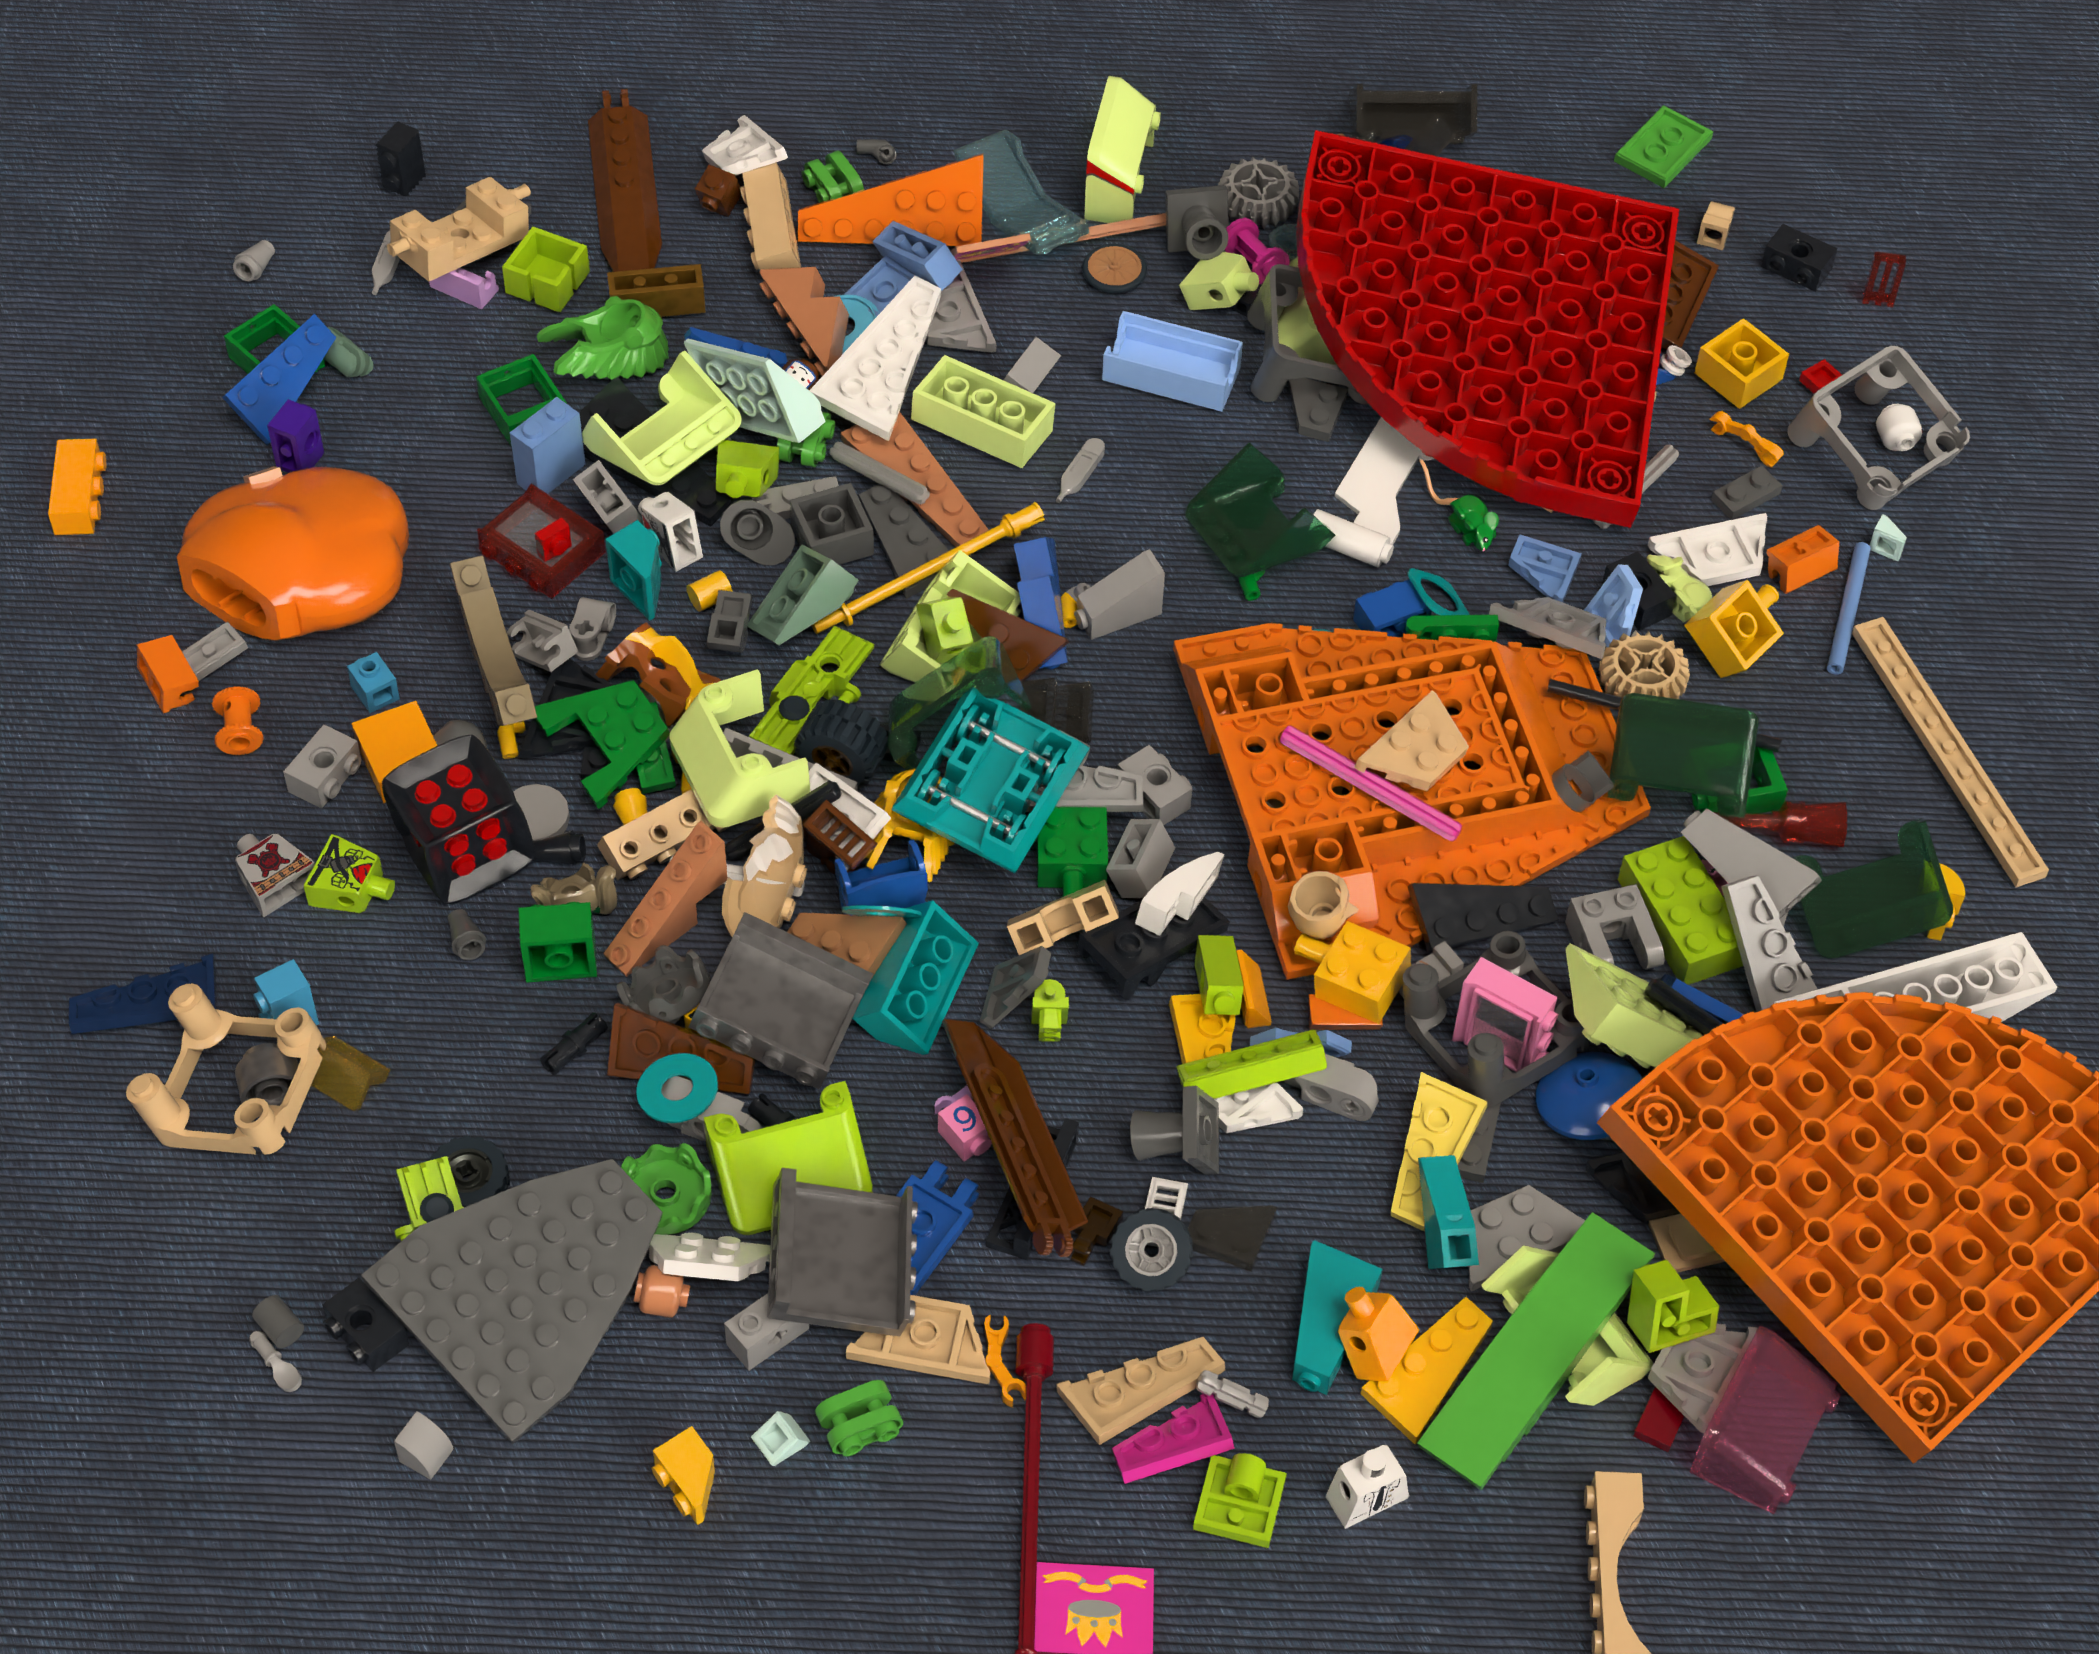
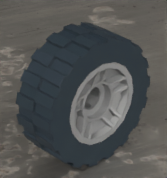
M1147 1208L1130 1214L1120 1222L1111 1239L1110 1255L1112 1256L1114 1269L1117 1270L1123 1281L1125 1280L1130 1286L1142 1289L1143 1291H1160L1173 1286L1188 1271L1193 1258V1241L1187 1226L1175 1214L1173 1215L1163 1209ZM1150 1242L1156 1243L1159 1247V1252L1154 1257H1149L1146 1251H1144L1145 1246Z

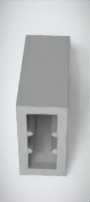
M1150 549L1142 552L1077 596V610L1074 611L1076 623L1081 630L1085 629L1091 640L1162 614L1165 572Z

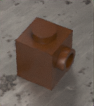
M710 164L695 187V192L703 208L729 217L742 195L735 174Z

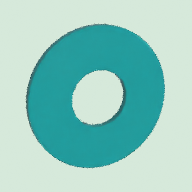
M867 905L842 907L843 913L856 916H901L904 919L922 917V912L906 908Z
M688 1053L668 1055L652 1063L643 1072L637 1084V1100L644 1113L654 1120L664 1123L688 1121L702 1114L712 1104L718 1090V1079L711 1064L697 1055ZM674 1076H685L693 1082L690 1094L680 1100H669L663 1096L661 1091L663 1084Z

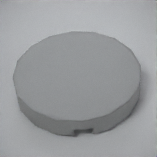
M540 784L522 786L513 791L516 801L525 814L533 841L565 832L570 815L567 800L560 791Z

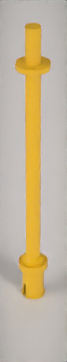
M1033 502L1014 514L1007 513L1003 515L1000 525L848 604L843 603L839 609L811 625L814 632L819 634L842 621L847 627L853 625V615L940 571L959 550L969 556L1005 536L1012 537L1013 539L1019 537L1022 531L1045 520L1042 509L1036 502Z

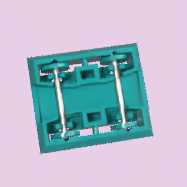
M968 686L894 803L892 811L998 866L1016 873L1090 747L1019 709L974 687ZM980 735L984 736L979 743ZM956 741L959 742L954 751L950 750ZM947 757L949 760L947 761L945 776L941 780L939 787L935 788L941 773L937 769L944 758ZM1045 767V768H1046V771L1044 772V774H1043V776H1042L1043 768ZM1042 784L1046 788L1040 796L1036 793ZM1031 802H1035L1036 805L1028 816L1024 815Z

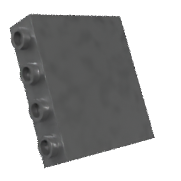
M744 912L688 1027L696 1030L705 1038L714 1039L729 1046L736 1053L746 1054L762 1062L770 1069L779 1070L796 1078L803 1085L820 1089L862 996L872 979L873 973Z
M782 1167L773 1185L767 1318L900 1337L906 1325L913 1322L916 1309L915 1301L910 1300V1290H913L916 1281V1268L911 1267V1257L914 1256L917 1246V1235L912 1234V1224L915 1223L918 1211L917 1202L912 1201L913 1187L907 1186L902 1197L796 1182L797 1169Z

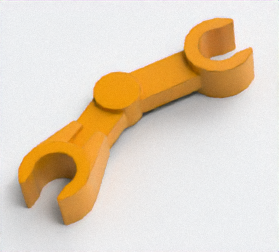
M1723 411L1716 412L1709 419L1718 422L1711 428L1712 432L1717 435H1723L1725 432L1740 436L1743 440L1748 441L1754 446V450L1761 461L1770 468L1784 455L1783 450L1777 444L1762 438L1756 433V429L1752 425H1743L1732 421L1730 416Z
M988 1315L984 1322V1333L988 1345V1355L985 1358V1362L1002 1387L1003 1402L1007 1406L1013 1407V1398L1008 1392L1017 1390L1021 1393L1023 1399L1026 1400V1385L1022 1380L1013 1378L1002 1362L1001 1349L1008 1336L1009 1321L1004 1316L1002 1329L993 1330L990 1327L991 1315Z

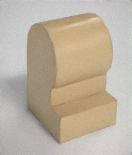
M1711 201L1701 222L1697 244L1723 250L1735 207ZM1711 230L1718 231L1722 234V237L1712 239L1707 236L1706 232Z

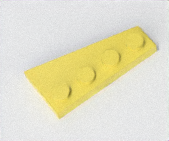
M1421 1072L1402 1165L1391 1207V1216L1425 1231L1418 1158L1455 1155L1458 1165L1487 1108V1101Z

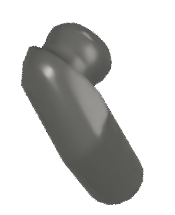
M857 139V154H871L882 164H891L895 161L897 156L896 150L886 140Z

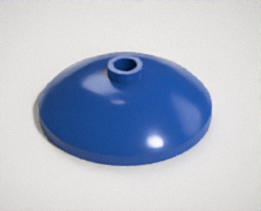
M1604 1052L1578 1053L1577 1057L1569 1060L1540 1079L1536 1090L1538 1112L1543 1121L1552 1130L1563 1136L1579 1140H1596L1609 1137L1597 1124V1121L1612 1104L1640 1082L1642 1077L1632 1064L1616 1055Z

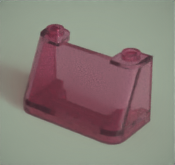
M1760 1325L1702 1437L1690 1473L1775 1514L1780 1502L1788 1505L1797 1484L1792 1482L1791 1478L1825 1411L1832 1414L1841 1397V1393L1835 1391L1838 1383L1776 1332Z

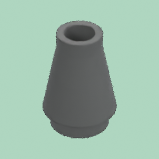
M463 909L452 911L447 917L450 926L452 951L463 960L478 958L485 950V935L470 919L467 911Z

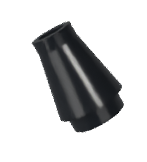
M572 830L533 841L535 861L576 865L578 861L585 860L586 844L582 833L575 834Z

